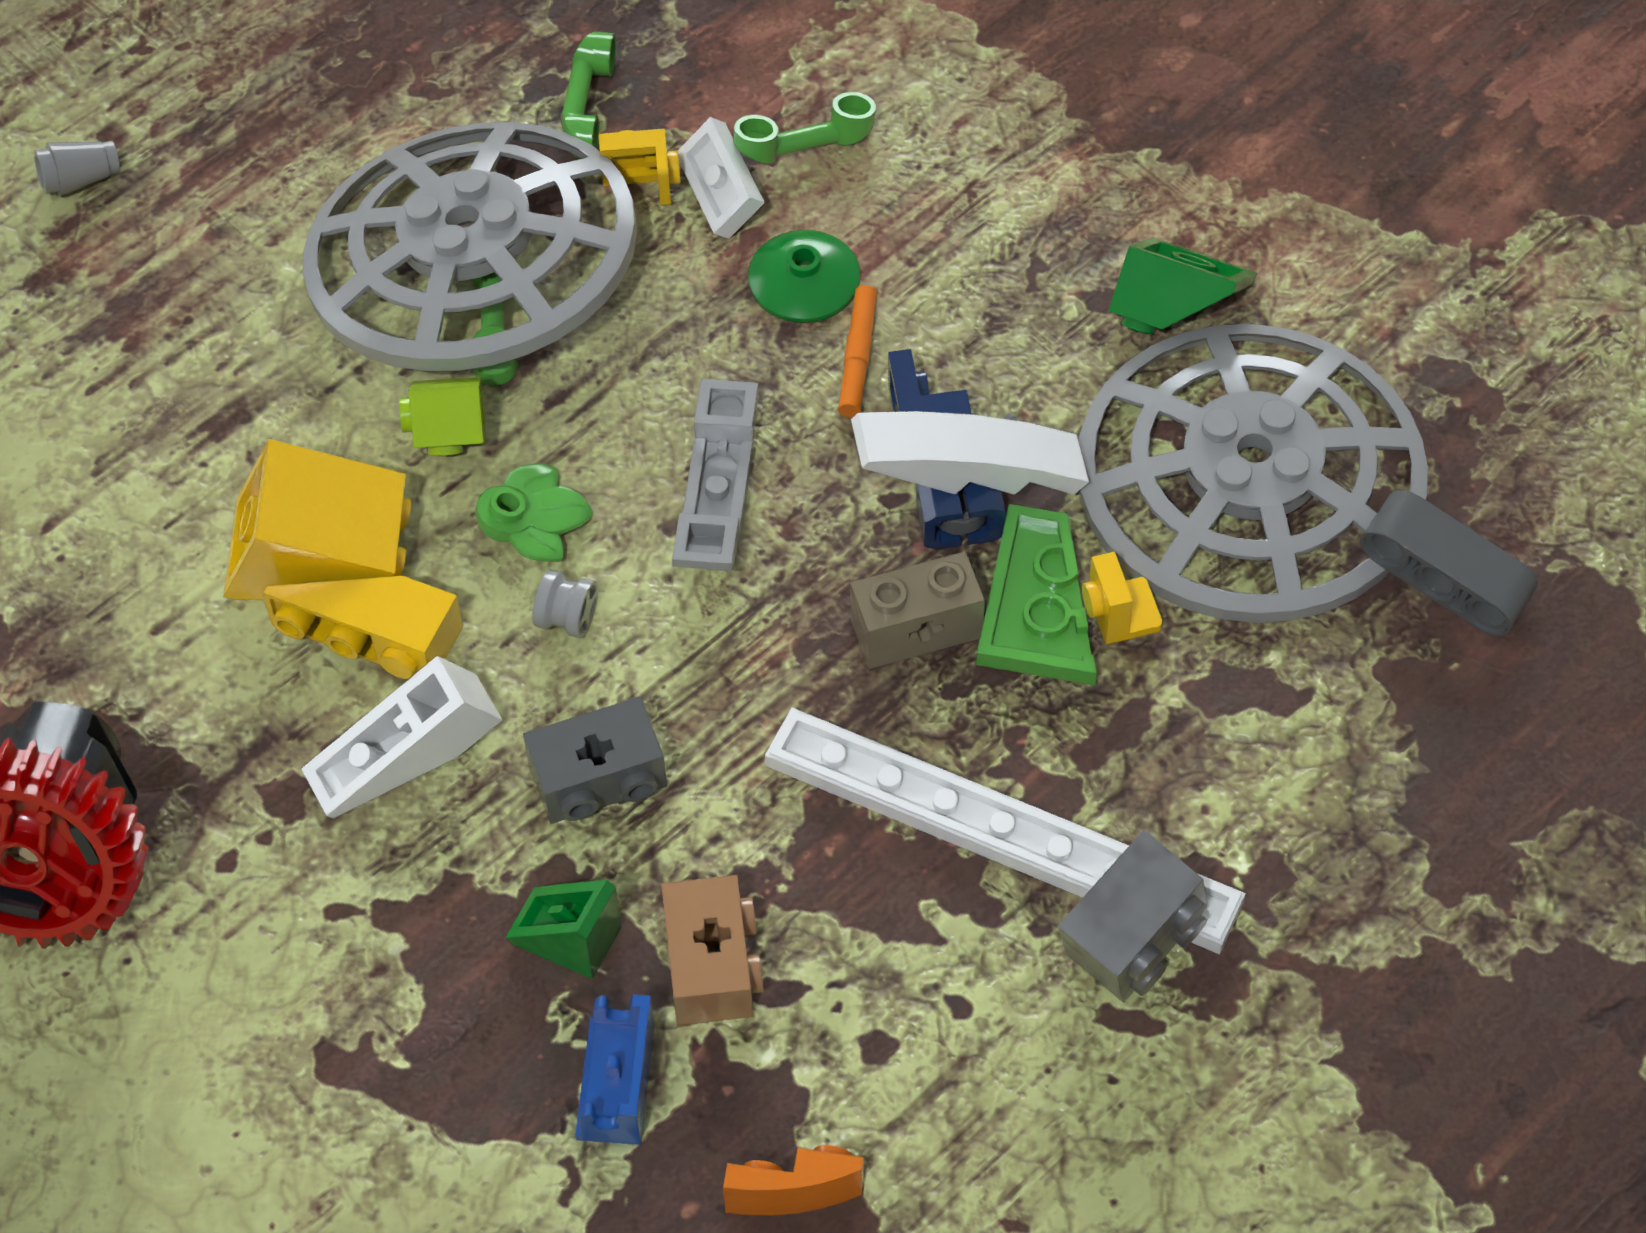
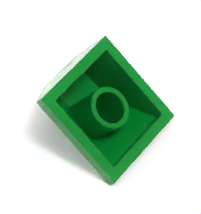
M1152 237L1128 247L1108 311L1123 316L1121 324L1125 327L1142 333L1154 334L1155 328L1164 329L1254 284L1257 272Z

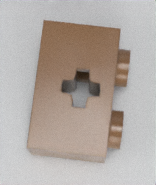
M737 875L661 883L677 1026L753 1017L751 993L764 992L760 955H747L745 936L757 935L753 898H740ZM719 946L720 952L708 953L707 947Z

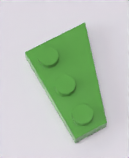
M1009 504L977 649L976 665L1096 685L1097 671L1094 655L1091 654L1088 622L1085 607L1083 608L1078 583L1079 573L1067 513Z

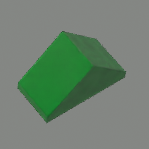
M608 880L534 887L505 938L516 947L593 979L622 928L616 887Z

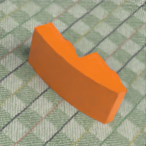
M820 1145L815 1147L814 1150L797 1149L794 1172L783 1171L780 1166L762 1160H751L744 1165L727 1163L723 1185L725 1213L767 1216L798 1214L820 1210L862 1195L864 1157L852 1156L850 1151L842 1147Z

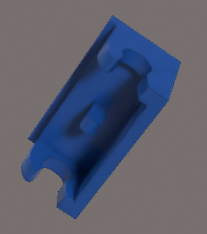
M633 994L629 1010H616L609 1007V999L604 995L595 999L593 1016H590L575 1133L576 1140L641 1145L655 1028L651 996Z

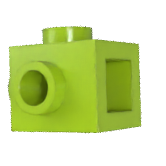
M482 376L412 381L408 390L409 397L399 399L402 433L412 432L413 448L428 447V455L447 456L463 452L462 445L484 443L487 432Z

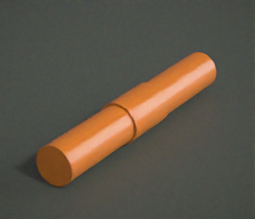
M868 285L858 286L855 290L850 330L846 342L838 412L848 418H853L857 413H861L866 371L869 365L878 292L874 287Z

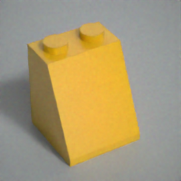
M268 439L237 497L223 597L233 600H264L263 591L266 586L401 576L406 550L405 548L398 547L399 533L405 530L411 510V499L403 497L406 474Z

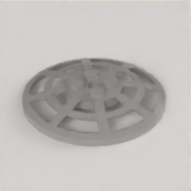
M515 122L475 123L451 127L416 137L387 150L363 165L339 185L321 207L309 229L303 251V277L313 309L325 328L342 344L369 359L394 367L421 371H461L492 366L528 355L556 342L582 325L606 303L622 282L633 258L637 239L636 211L625 178L612 161L606 156L600 155V151L591 144L571 136L569 133L541 125ZM486 140L484 143H470ZM511 140L542 143L566 150L582 159L557 164L551 158L535 150L509 143ZM476 155L469 170L453 172L439 177L428 167L449 159ZM501 156L521 160L540 169L515 180L503 174L493 172ZM392 168L396 169L373 187L360 203L357 211L338 215L348 201L371 181ZM603 173L607 177L616 204L617 219L614 231L581 222V199L573 179ZM406 178L418 187L402 206L375 208L392 188ZM556 185L563 199V216L556 217L532 213L527 195ZM466 221L475 222L474 224L466 228H463L458 225ZM395 226L398 243L370 261L365 249L366 228ZM349 231L348 252L356 274L330 296L323 286L318 269V252L324 236ZM532 233L555 237L544 253L526 268L522 269L516 262L515 258L525 249ZM574 242L606 250L607 252L602 262L589 279L566 300L551 308L535 285L560 265L570 252ZM407 261L414 270L430 278L426 292L401 286L385 276ZM493 272L501 279L496 284L480 289L450 293L453 281L476 279ZM370 289L377 296L392 304L421 311L416 338L415 340H410L372 330L349 317L344 311ZM514 297L530 318V321L515 328L485 337L459 341H439L445 312L480 309Z
M1254 324L1209 326L1180 333L1151 345L1127 361L1103 385L1088 409L1079 436V446L1089 483L1078 491L1079 499L1088 524L1105 552H1115L1120 567L1132 579L1138 577L1146 578L1151 592L1189 611L1223 620L1253 623L1293 621L1325 613L1346 604L1383 580L1389 571L1368 558L1342 576L1318 586L1302 589L1295 557L1328 544L1344 533L1352 524L1365 532L1377 514L1366 505L1371 497L1377 476L1378 455L1376 449L1409 451L1411 458V484L1409 492L1425 500L1427 497L1428 465L1423 439L1411 412L1395 390L1369 365L1346 350L1313 335L1282 327ZM1232 341L1274 343L1307 351L1318 357L1306 367L1297 362L1273 356L1237 355ZM1207 344L1213 358L1181 370L1166 380L1158 389L1129 381L1132 376L1155 361L1184 349ZM1341 367L1361 380L1386 404L1402 428L1370 427L1366 417L1354 400L1329 378ZM1243 369L1272 371L1296 378V380L1282 396L1263 391H1250ZM1219 373L1226 395L1212 400L1202 408L1174 396L1192 382ZM1317 391H1320L1341 410L1351 427L1320 429L1312 416L1303 407ZM1112 398L1142 407L1132 432L1131 463L1097 474L1095 464L1097 432L1104 412ZM1159 414L1188 426L1183 449L1149 457L1150 434ZM1247 447H1257L1264 450L1269 458L1263 462L1254 463L1241 457L1238 452ZM1359 450V473L1351 493L1322 474L1326 451ZM1185 473L1190 486L1201 498V501L1189 517L1181 513L1168 500L1156 479ZM1137 485L1140 495L1152 513L1168 529L1177 534L1159 563L1143 553L1121 530L1106 506L1103 498L1104 495ZM1311 496H1314L1336 511L1334 515L1318 526L1297 535H1290L1286 514L1301 507ZM1221 513L1241 519L1262 520L1266 540L1236 538L1210 529ZM1198 547L1212 553L1236 559L1271 560L1277 593L1252 594L1225 591L1196 583L1181 576V573Z

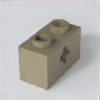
M965 551L850 582L851 623L869 669L980 639L984 622L985 599Z

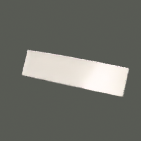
M919 411L857 413L851 419L863 469L951 494H956L965 485L972 482L1015 495L1029 482L1074 495L1089 483L1077 435L1028 422L970 414Z

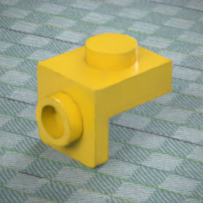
M665 129L624 130L615 133L599 134L600 155L606 156L612 161L625 178L627 184L658 182L660 205H671L670 184H680L678 150L667 151ZM602 173L603 186H610L607 177Z
M1115 552L1091 557L1089 582L1082 584V594L1087 613L1090 618L1096 617L1105 644L1161 631L1162 618L1147 579L1138 577L1125 580Z

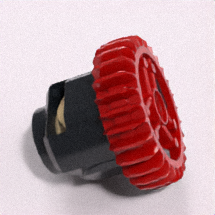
M34 702L15 722H9L0 727V936L2 933L15 936L18 947L25 944L27 938H36L42 949H46L50 945L53 937H56L66 947H69L74 942L77 934L84 940H92L98 929L109 930L117 917L124 916L125 911L130 906L134 893H137L144 874L143 870L148 846L144 843L146 827L142 823L136 822L138 807L134 804L137 799V789L121 762L120 742L113 729L101 717L82 707L56 702Z

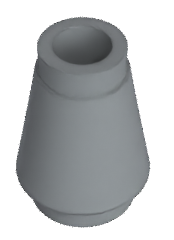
M101 141L47 142L45 149L34 151L36 172L44 194L57 192L60 197L107 178L112 174L120 173L119 158L113 141L103 143Z

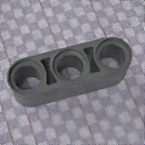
M1397 490L1392 492L1361 536L1360 543L1363 551L1375 563L1486 634L1494 636L1508 634L1538 586L1537 577L1524 563L1422 497L1409 491Z

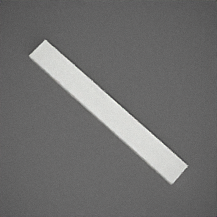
M794 708L790 709L765 754V766L1082 898L1129 846ZM1198 874L1204 879L1207 910L1202 915L1208 921L1191 943L1220 954L1244 904L1246 893Z

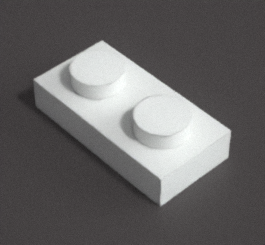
M710 117L678 150V159L713 233L729 239L765 202L740 151L733 143V137L726 123Z

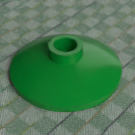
M795 230L771 238L756 251L749 265L748 282L753 298L769 314L789 322L812 323L833 317L851 303L855 296V290L860 284V268L852 250L838 238L815 230Z

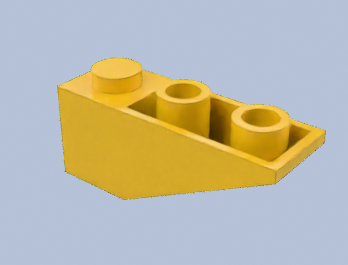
M405 576L266 586L263 591L271 625H274L282 634L293 639L306 637L320 642L344 658L355 659L360 657L381 665L388 673L402 679L411 678V676H414L437 656L445 659L463 628L457 595Z

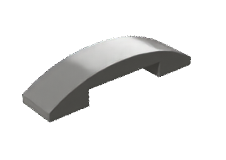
M701 379L694 419L695 439L683 513H679L672 567L733 570L747 500L757 414L758 383Z

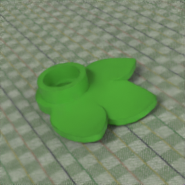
M530 464L512 470L508 474L503 486H495L485 490L478 499L475 514L481 530L489 538L499 542H511L518 553L526 558L543 562H559L563 559L564 551L559 535L587 523L593 516V510L579 493L564 486H557L558 470L555 467L547 464Z

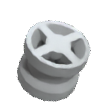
M553 569L547 570L542 577L535 597L532 617L533 625L546 630L553 626L562 627L569 636L583 638L590 627L596 609L598 583L587 578H583L578 582L567 580L562 572Z

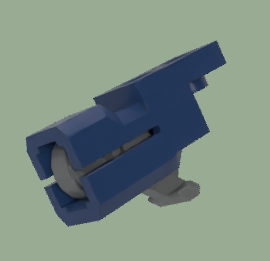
M911 349L888 352V388L893 412L919 411L972 415L967 390L929 394L925 370L915 371ZM1008 413L1003 418L1017 421L1016 417L1011 413ZM969 482L959 492L951 494L917 484L916 508L924 547L942 549L961 546L960 535H966L968 545L993 542L1002 537L1006 511L1000 490Z

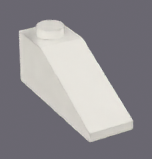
M437 656L306 764L302 771L326 816L335 818L457 758L499 724L502 718L475 673Z

